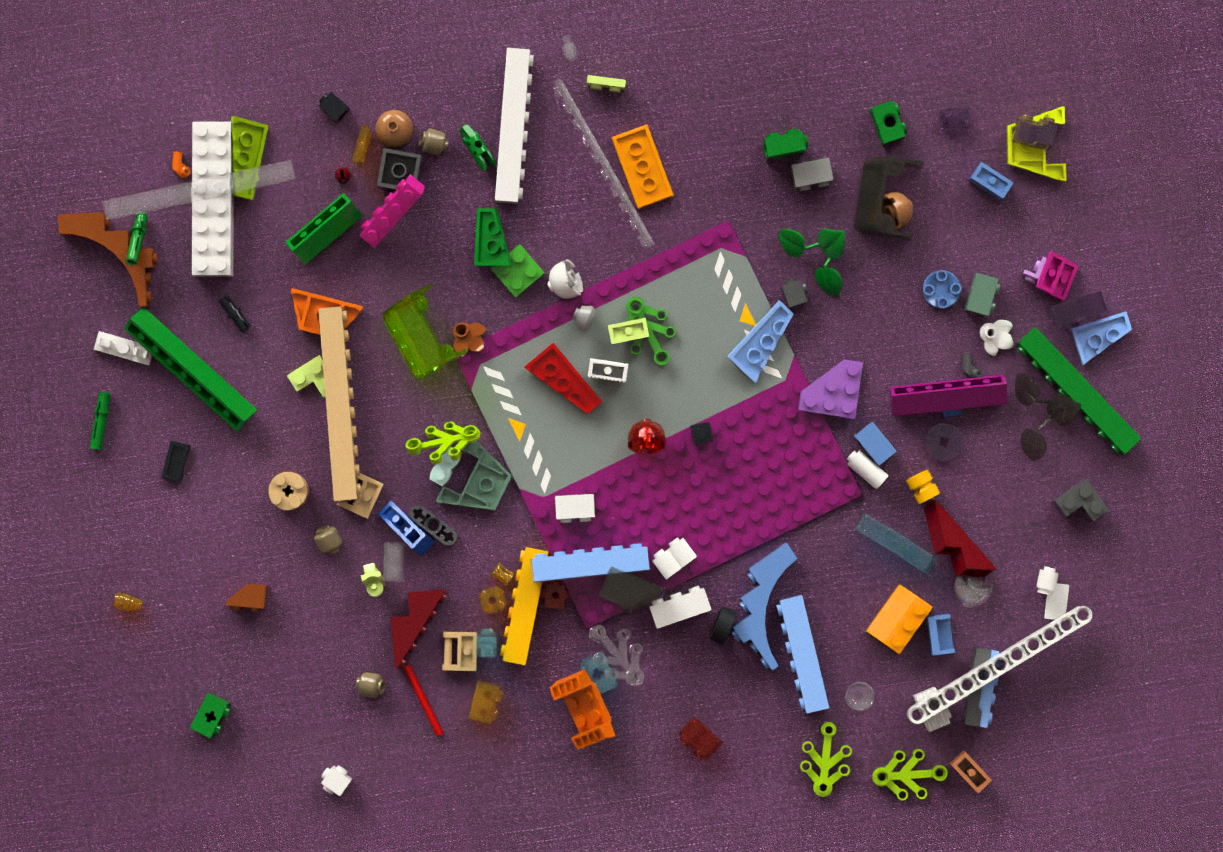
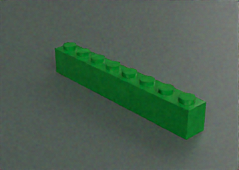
M143 307L129 319L124 330L236 432L251 420L257 409L147 309Z
M1036 327L1032 328L1016 343L1019 346L1017 350L1024 357L1028 356L1032 360L1030 362L1036 370H1041L1045 374L1044 378L1051 385L1054 383L1059 388L1057 392L1064 399L1067 397L1072 402L1070 404L1076 412L1080 411L1085 416L1083 419L1088 425H1094L1098 429L1097 434L1103 440L1107 439L1111 443L1110 447L1116 454H1126L1142 439Z

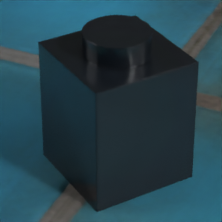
M332 92L324 94L319 101L321 103L319 108L336 123H339L350 110Z
M709 422L690 425L693 445L713 441Z

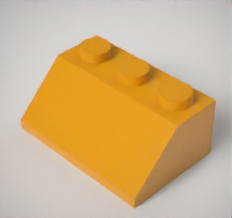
M899 584L866 631L900 654L933 607Z

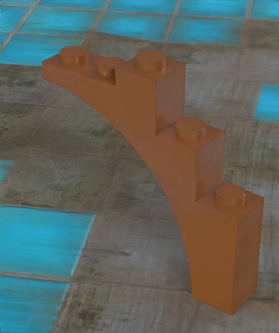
M106 213L58 214L59 234L91 239L105 246L119 258L132 277L137 291L139 307L148 308L149 303H152V292L149 291L148 285L151 284V272H148V269H155V264H158V253H155V250L152 248L140 249L137 265H128L125 259L132 236L131 232L128 230L108 231V228H111L110 217H107Z

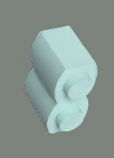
M452 447L441 456L442 462L435 465L430 473V480L441 486L448 483L452 476V469L461 460V457L458 460L450 459L448 451Z

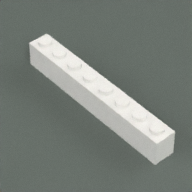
M507 48L495 202L518 204L519 199L523 198V188H520V180H524L525 169H521L522 161L526 160V150H523V142H527L528 131H524L525 123L529 122V112H526V104H530L531 93H527L528 85H532V74H529V66L533 67L534 55H530V49Z

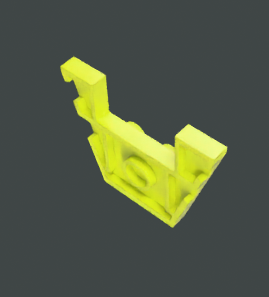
M1065 106L1007 126L1008 165L1058 181H1066V164H1046L1045 125H1064Z

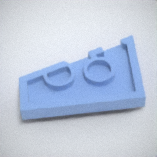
M1126 311L1070 329L1081 364L1084 365L1132 330Z

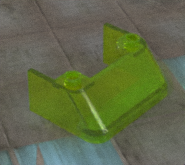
M432 284L409 293L383 313L385 325L411 373L417 379H421L439 370L468 352L467 348L455 353V350L448 344L440 346L423 314L428 309V301L424 294L433 288Z

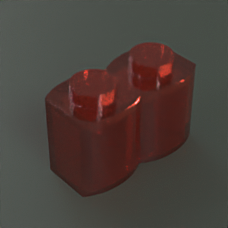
M695 716L679 732L681 736L679 740L687 747L691 745L695 748L694 753L700 759L705 757L708 760L723 743L720 738Z

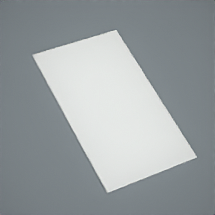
M1057 583L1053 594L1047 595L1045 619L1056 620L1066 613L1069 585Z

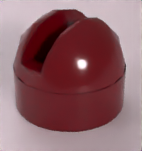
M342 167L336 171L335 178L340 183H347L351 178V173L347 168ZM341 170H344V180H341Z

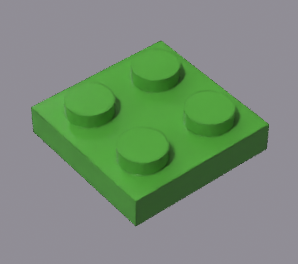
M520 244L509 253L512 267L493 266L491 268L515 298L545 274Z

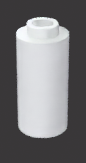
M860 450L858 452L853 451L847 458L849 461L847 465L875 489L889 476Z

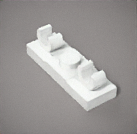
M101 331L98 333L94 350L149 366L153 356L138 342Z

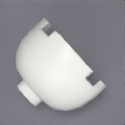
M568 259L559 262L550 270L548 281L550 291L563 299L575 298L581 295L580 292H583V284L579 272L575 275L572 269L575 268V265Z

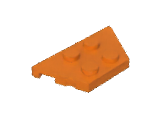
M291 288L298 328L302 331L320 335L319 308L343 307V311H347L348 322H345V329L363 310V306Z

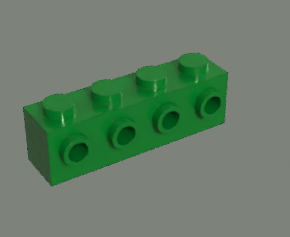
M343 193L285 243L302 263L306 265L363 215Z

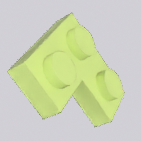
M320 355L287 375L297 392L314 382L323 398H325L323 360Z

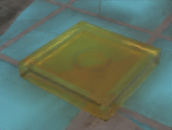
M363 124L352 158V163L360 168L363 167L372 135L369 126Z

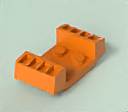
M585 669L556 681L550 687L554 701L563 697L579 731V734L571 738L578 750L615 737L611 716L596 683L590 679Z

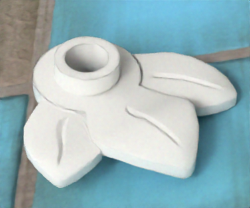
M997 320L995 323H985L982 325L980 337L984 340V349L988 354L996 356L999 348L1010 349L1013 347V339L1008 333L1013 327L1011 322ZM989 329L992 330L991 336L988 335Z

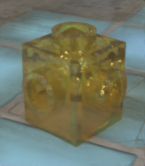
M494 586V588L489 587L488 590L484 588L478 597L481 599L479 604L483 605L481 609L489 614L492 612L497 613L498 610L502 612L507 603L505 601L506 596L503 594L505 591L497 586ZM492 596L496 598L494 604L489 602V598Z

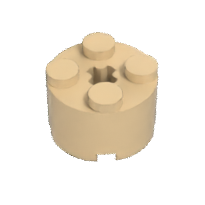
M282 472L272 479L269 485V497L276 507L282 510H295L303 506L308 500L309 486L300 474ZM289 486H291L290 488L291 490H293V494H289L288 497L287 493L285 492V488L287 489L289 488Z

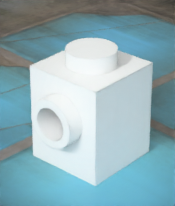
M339 765L337 768L335 766L331 769L327 767L321 776L323 778L321 784L324 785L323 789L328 793H336L341 796L353 778L348 776L347 771Z

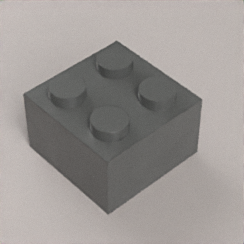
M383 148L377 187L379 189L396 191L398 183L402 179L406 180L410 174L419 181L423 160L422 155Z

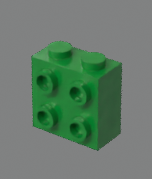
M797 129L787 130L782 135H779L778 132L767 134L763 141L766 162L802 155L805 153L807 146H809L807 135H803V131H798Z

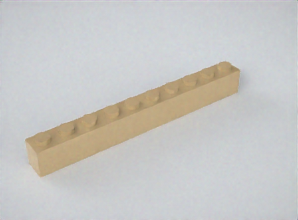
M343 307L319 308L334 501L359 499L358 495H362L361 483L357 484V476H360L359 464H356L355 457H358V445H354L357 429L352 423V418H355V407H351V399H354L353 387L350 388L349 380H352V369L348 368L351 354L350 349L346 348V342L349 341V332L345 330V322H348L347 311H343Z

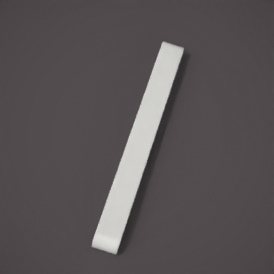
M1085 606L1075 607L911 706L907 711L908 719L915 724L923 723L1087 624L1092 619L1091 610ZM1082 609L1086 612L1084 620L1078 618V612ZM1065 619L1070 622V627L1067 630H1063L1061 627V623ZM1049 629L1053 631V638L1051 640H1047L1044 636L1045 632ZM1032 639L1037 642V647L1034 650L1028 648V642ZM1015 649L1020 651V658L1018 660H1013L1011 656L1012 651ZM999 659L1004 662V667L1001 670L995 668V662ZM982 669H985L988 673L987 678L984 680H980L978 677V673ZM966 679L971 682V687L968 690L962 688V682ZM949 689H952L955 693L954 698L951 700L945 698V693ZM932 699H936L938 702V707L935 710H930L928 706L929 701ZM916 709L921 711V717L918 720L912 718V712Z

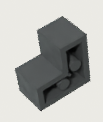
M1082 479L1052 501L1063 517H1067L1078 508H1081L1089 521H1095L1109 511L1087 479Z

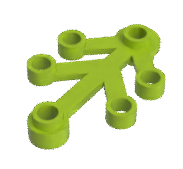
M447 422L444 424L445 432L436 429L435 426H429L425 429L427 438L433 439L437 437L439 439L421 443L419 439L412 438L406 442V448L409 454L417 456L421 453V450L440 446L429 456L431 463L437 465L442 462L441 456L455 442L459 443L448 451L451 460H458L461 457L460 452L468 443L477 441L481 434L479 429L473 425L462 428L455 425L454 422Z
M829 721L824 722L820 729L824 735L822 758L815 751L810 741H805L802 744V750L808 753L821 769L819 777L812 769V765L808 760H803L800 763V769L806 772L813 780L814 792L820 797L828 796L832 792V784L842 776H847L850 773L849 766L842 764L837 772L828 777L830 768L844 757H849L852 754L851 747L843 745L840 751L830 758L832 736L836 733V726ZM827 726L832 727L831 733L825 732ZM807 743L811 744V749L808 751L804 749ZM845 747L850 750L848 754H843L842 752ZM804 763L809 764V768L807 770H804L802 768V765ZM847 767V773H841V768ZM825 784L827 786L826 790L821 791L820 785Z
M915 749L912 754L913 756L899 772H892L896 765L904 761L906 757L903 751L897 750L885 768L879 767L874 770L872 779L877 786H887L901 801L908 798V792L905 789H900L892 780H901L915 792L919 799H925L928 794L927 790L919 787L911 779L933 777L937 781H943L947 778L948 771L942 765H936L933 769L911 771L918 761L923 760L925 757L921 749ZM920 751L922 753L921 758H916L915 753ZM902 753L903 758L898 760L896 754ZM938 769H941L943 772L941 776L936 775ZM880 773L885 774L884 780L878 779ZM919 790H924L925 795L920 797L918 795ZM901 791L906 793L904 798L899 797Z

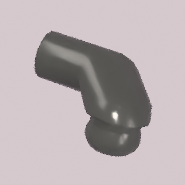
M963 354V373L969 378L981 377L982 371L972 365V354Z

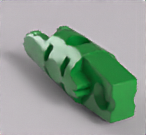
M468 124L461 127L459 132L463 137L462 141L467 146L471 155H473L481 170H487V164L482 158L483 155L491 166L497 164V161L476 131L474 132Z

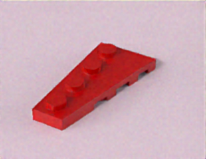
M554 343L524 366L525 369L587 414L602 403L601 399Z

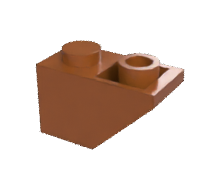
M246 584L225 602V605L230 606L231 610H242V607H249V611L261 612V609L266 608L268 585Z

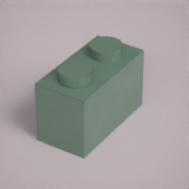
M975 273L964 311L984 317L989 316V313L992 314L995 307L993 298L994 295H998L1000 289L999 279Z

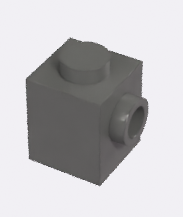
M795 278L784 281L785 285L781 286L788 309L808 302L806 298L808 290L805 283H801V280L796 281Z

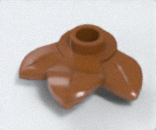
M462 322L455 325L453 328V336L455 337L453 347L456 353L464 357L468 350L472 352L483 351L484 342L480 336L487 329L482 324L476 322L472 324ZM462 330L466 331L464 335H460Z

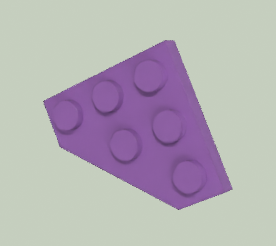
M844 359L800 392L798 411L854 420L863 362Z

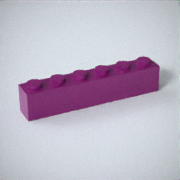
M1004 375L889 387L891 411L893 416L899 417L909 414L922 415L928 412L941 413L946 410L959 411L965 408H982L983 406L1008 404L1007 382Z

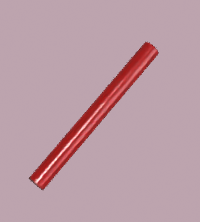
M410 664L403 667L436 736L443 734Z

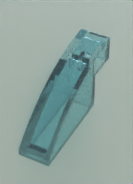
M866 513L863 514L855 527V530L925 574L929 573L937 560L934 555Z

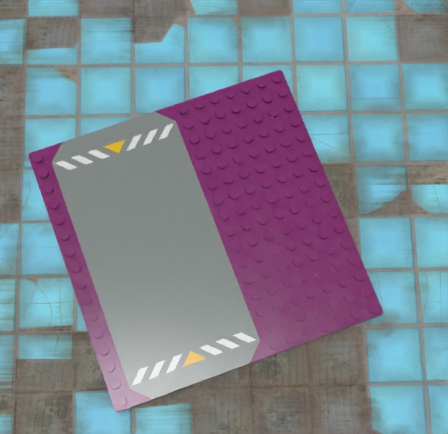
M728 221L583 290V292H580L581 295L575 298L564 299L483 338L484 350L481 352L468 350L464 357L459 356L455 352V358L551 556H554V552L565 551L566 555L573 554L574 550L582 549L585 550V553L592 552L593 548L604 547V551L611 550L612 546L623 545V549L630 548L631 544L641 543L642 547L647 546L649 570L563 579L587 628L861 496V491L824 415L798 411L800 392L808 387L809 384L784 333L780 336L756 383L727 357L771 309L739 240ZM639 297L644 301L645 306L657 310L663 309L667 312V318L664 321H659L656 316L644 313L647 321L666 327L672 326L676 330V334L672 338H667L665 334L653 331L661 349L669 354L667 364L658 365L655 363V352L647 338H643L642 350L639 355H633L630 352V347L634 344L635 340L611 344L608 325L627 322L629 313L626 309V304L630 298ZM634 303L632 309L638 310L639 304ZM593 306L596 310L588 330L583 331L575 324V319L572 317L576 308ZM659 312L658 317L660 319L664 318L665 313ZM667 329L666 333L671 336L674 334V331ZM554 343L601 399L602 403L587 414L525 369L524 366ZM633 346L632 348L634 353H638L640 350L638 346ZM660 354L658 356V360L661 362L664 361L665 356L663 354ZM590 358L628 364L626 382L623 384V382L619 383V381L612 382L607 379L604 381V379L600 380V378H589ZM709 422L713 441L693 445L690 425ZM594 494L595 517H591V521L580 522V518H572V522L561 523L560 519H556L555 496ZM677 537L679 540L684 538L697 557L671 577L665 579L652 562L655 559L653 555L661 549L665 552L670 548L669 543Z

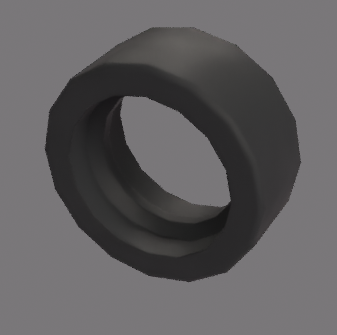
M722 606L709 638L711 641L721 645L725 644L734 623L736 611Z

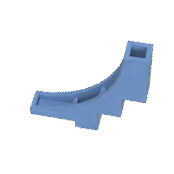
M784 543L748 568L750 573L747 575L754 584L757 582L759 585L740 598L742 600L739 603L746 613L749 611L751 614L733 626L734 631L732 632L738 642L742 640L745 643L751 640L752 642L749 645L755 653L759 651L763 657L760 661L766 669L770 667L772 671L778 667V664L771 653L767 641L765 615L768 599L776 581L785 569L798 559L787 543Z

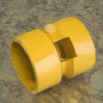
M928 469L906 480L910 490L915 491L914 497L918 504L940 494L937 485L931 482L933 478Z

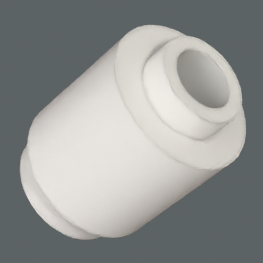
M1044 566V570L1040 569L1036 585L1038 593L1053 594L1059 573H1055V568Z

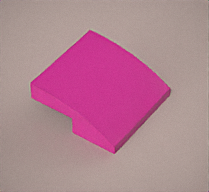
M1050 251L1036 287L1061 301H1065L1079 265Z

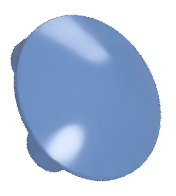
M938 270L928 275L925 279L922 289L923 296L935 308H948L958 300L961 285L957 277L951 272Z

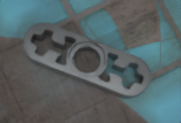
M415 505L410 509V518L444 545H453L457 541V532L425 507ZM415 509H422V515L427 517V514L431 515L424 525L421 523L424 521L421 517L417 519L414 517L415 513L413 511ZM430 520L438 521L439 528L436 531H431L428 528ZM443 525L446 527L443 531L453 533V541L449 540L446 542V537L442 533L440 537L436 535L441 531Z

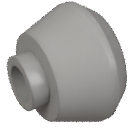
M581 306L580 309L576 308L572 318L575 319V324L585 331L590 327L596 310L593 306Z

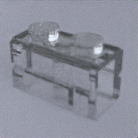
M384 542L383 581L403 582L405 543Z

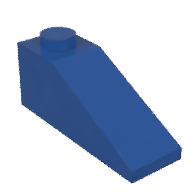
M390 501L378 513L419 555L423 556L435 543L393 501Z

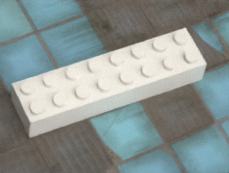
M192 122V275L194 277H233L234 196L232 191L231 122Z

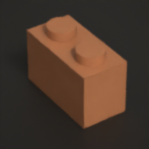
M963 750L949 763L976 793L982 791L992 781Z

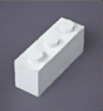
M695 586L688 589L689 593L682 595L681 592L670 595L671 599L663 601V598L652 601L653 605L649 607L656 628L658 629L710 611L711 607L705 589Z

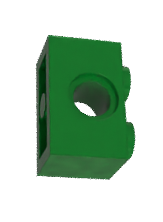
M893 100L872 107L869 110L882 146L905 138L907 129L905 123L900 122L898 115H901L898 104L894 105ZM891 118L894 121V126L887 127L884 120Z

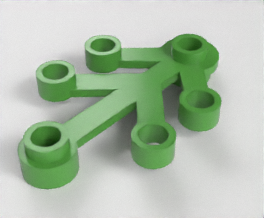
M632 297L627 301L626 309L629 313L627 321L635 320L636 317L637 319L646 318L644 313L656 316L659 321H664L667 318L665 310H657L645 306L644 301L639 297ZM634 303L639 304L638 310L632 309ZM661 311L665 313V317L662 319L658 317V313ZM646 319L649 332L647 339L655 352L654 361L658 365H665L669 361V354L661 349L653 331L665 334L667 338H672L675 336L676 330L672 326L666 327ZM667 329H672L674 334L671 336L667 335ZM643 338L635 340L634 344L631 345L630 352L633 355L641 353ZM633 346L639 347L638 353L632 351ZM660 354L665 356V360L662 362L658 360Z

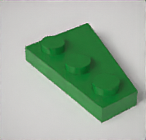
M477 208L474 266L512 267L498 209Z

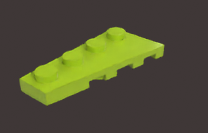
M231 116L233 196L253 200L269 125L236 116Z

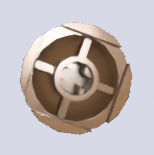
M389 110L380 115L376 122L375 131L377 138L383 145L388 148H400L411 140L413 124L404 112Z
M890 192L878 198L880 199V202L877 203L878 215L882 223H887L889 226L888 230L894 232L908 225L912 219L913 204L905 195L899 192Z

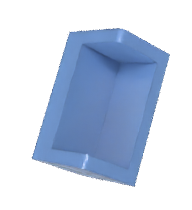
M983 162L977 166L968 180L999 201L1004 199L1014 183Z
M870 422L853 436L873 458L877 466H880L897 452L873 422Z
M951 614L926 616L931 655L956 653L955 648H953L951 633Z

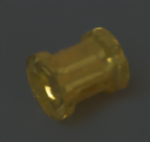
M499 562L490 577L497 578L504 583V586H507L515 572H510L501 566L502 563Z

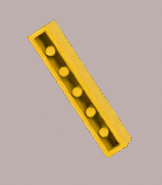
M526 547L525 551L521 550L519 561L523 562L522 568L517 569L515 579L519 581L518 588L513 589L512 599L515 600L514 607H510L508 618L511 619L510 626L505 628L504 637H507L506 645L502 644L500 656H503V661L526 665L543 583H533L531 559L535 558V554L546 553L548 557V551Z

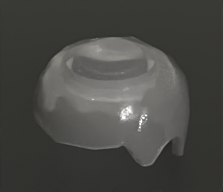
M856 682L850 685L845 694L847 705L856 711L867 710L872 706L875 699L873 688L865 682Z

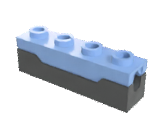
M974 647L971 670L998 655L999 651ZM1001 659L995 662L996 669L1000 667ZM985 669L979 671L978 677L980 680L987 678V671ZM999 677L966 696L963 724L984 728L991 724L992 713L990 708L991 705H994L996 696L993 693L994 686H997ZM970 681L968 682L967 690L971 687Z

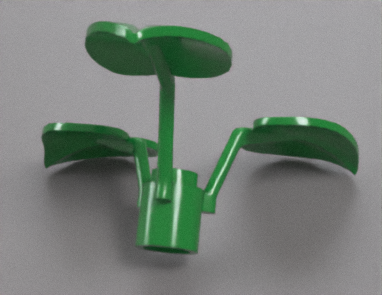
M791 229L780 230L778 236L782 248L791 257L798 258L803 255V250L817 246L821 247L823 253L829 257L823 268L816 269V282L827 294L836 297L840 296L843 286L842 278L835 269L828 268V264L831 259H838L843 254L845 231L823 229L817 235L818 243L804 246L805 239L800 233Z

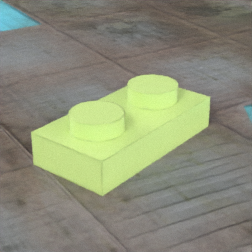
M588 75L587 86H590V89L602 90L603 87L609 88V91L616 93L625 90L626 80Z
M646 318L608 325L611 344L649 337Z

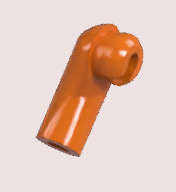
M173 152V171L178 176L187 178L191 174V170L182 163L183 152Z

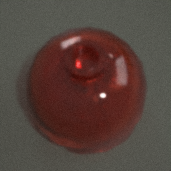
M643 419L637 422L628 432V448L633 452L642 454V451H648V454H654L665 448L666 437L664 429L661 425L650 419Z

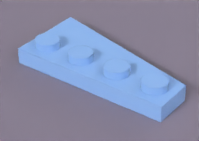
M779 300L727 356L754 383L758 380L759 374L764 369L770 354L774 351L780 336L785 331L794 314Z

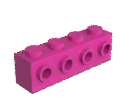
M411 174L406 180L402 179L396 186L397 190L393 194L389 193L385 198L384 205L382 207L378 206L372 213L373 217L370 220L367 219L360 227L362 229L360 237L375 248L419 199L425 186Z

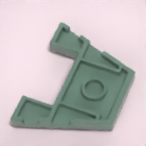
M477 441L468 443L463 448V451L477 457L478 461L462 494L443 486L436 502L496 510L512 475Z

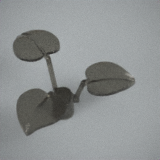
M1018 373L1015 381L1017 399L1026 406L1032 405L1034 401L1036 403H1048L1046 409L1047 413L1051 415L1034 431L1028 428L1021 435L1023 451L1032 461H1037L1045 455L1047 449L1045 438L1038 431L1053 419L1061 426L1070 424L1077 416L1081 404L1061 393L1055 394L1052 399L1040 400L1037 398L1040 395L1038 384L1028 375Z

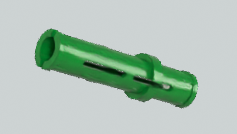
M143 212L136 214L134 226L131 228L132 236L125 262L131 266H135L138 263L142 240L146 235L145 227L148 215Z
M99 391L97 407L94 408L96 413L89 447L91 449L102 450L107 414L110 412L108 407L111 393Z

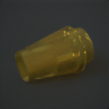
M116 592L113 608H118L117 610L140 611L141 599L124 592Z

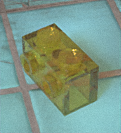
M478 680L468 719L491 724L492 720L496 721L499 710L495 709L497 701L501 702L503 691L500 690L501 685Z

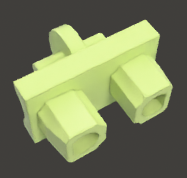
M375 563L364 565L365 574L361 575L362 582L370 596L378 597L384 591L383 586H386L385 580L381 572L376 568Z

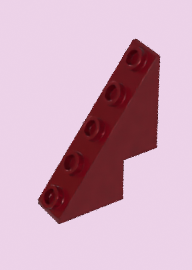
M934 499L924 507L935 554L951 555L956 576L986 577L996 570L995 566L937 500Z
M445 589L408 592L410 615L391 617L395 669L399 668L402 670L407 662L405 656L408 651L410 653L413 652L418 644L415 642L418 635L423 636L427 629V626H425L428 619L432 620L438 611L435 609L437 604H442L448 594L445 593Z

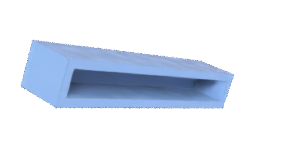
M641 543L631 544L630 548L623 549V545L612 546L611 550L604 551V547L593 548L592 552L585 553V550L582 549L574 550L573 554L566 555L565 551L554 552V556L549 557L546 556V553L535 554V558L531 559L533 583L649 570L647 546L642 547Z
M798 595L781 599L776 607L778 615L783 617L784 623L781 624L783 635L787 634L789 641L785 642L788 654L791 653L793 661H790L792 673L796 672L797 679L794 680L796 690L801 691L802 698L799 699L801 710L805 709L806 713L828 709V700L803 597Z

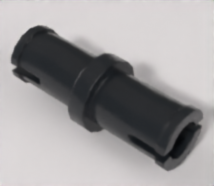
M228 294L218 301L227 312V317L233 320L240 332L251 326L242 315L240 307L237 308Z

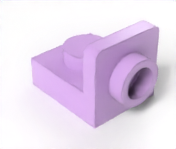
M1043 257L1041 261L1037 260L1033 269L1036 274L1024 270L1022 276L1025 277L1027 282L1032 284L1038 282L1047 258Z

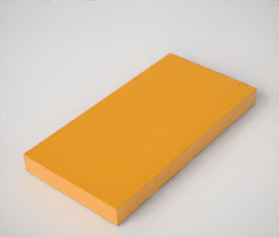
M647 124L611 137L637 209L674 196Z

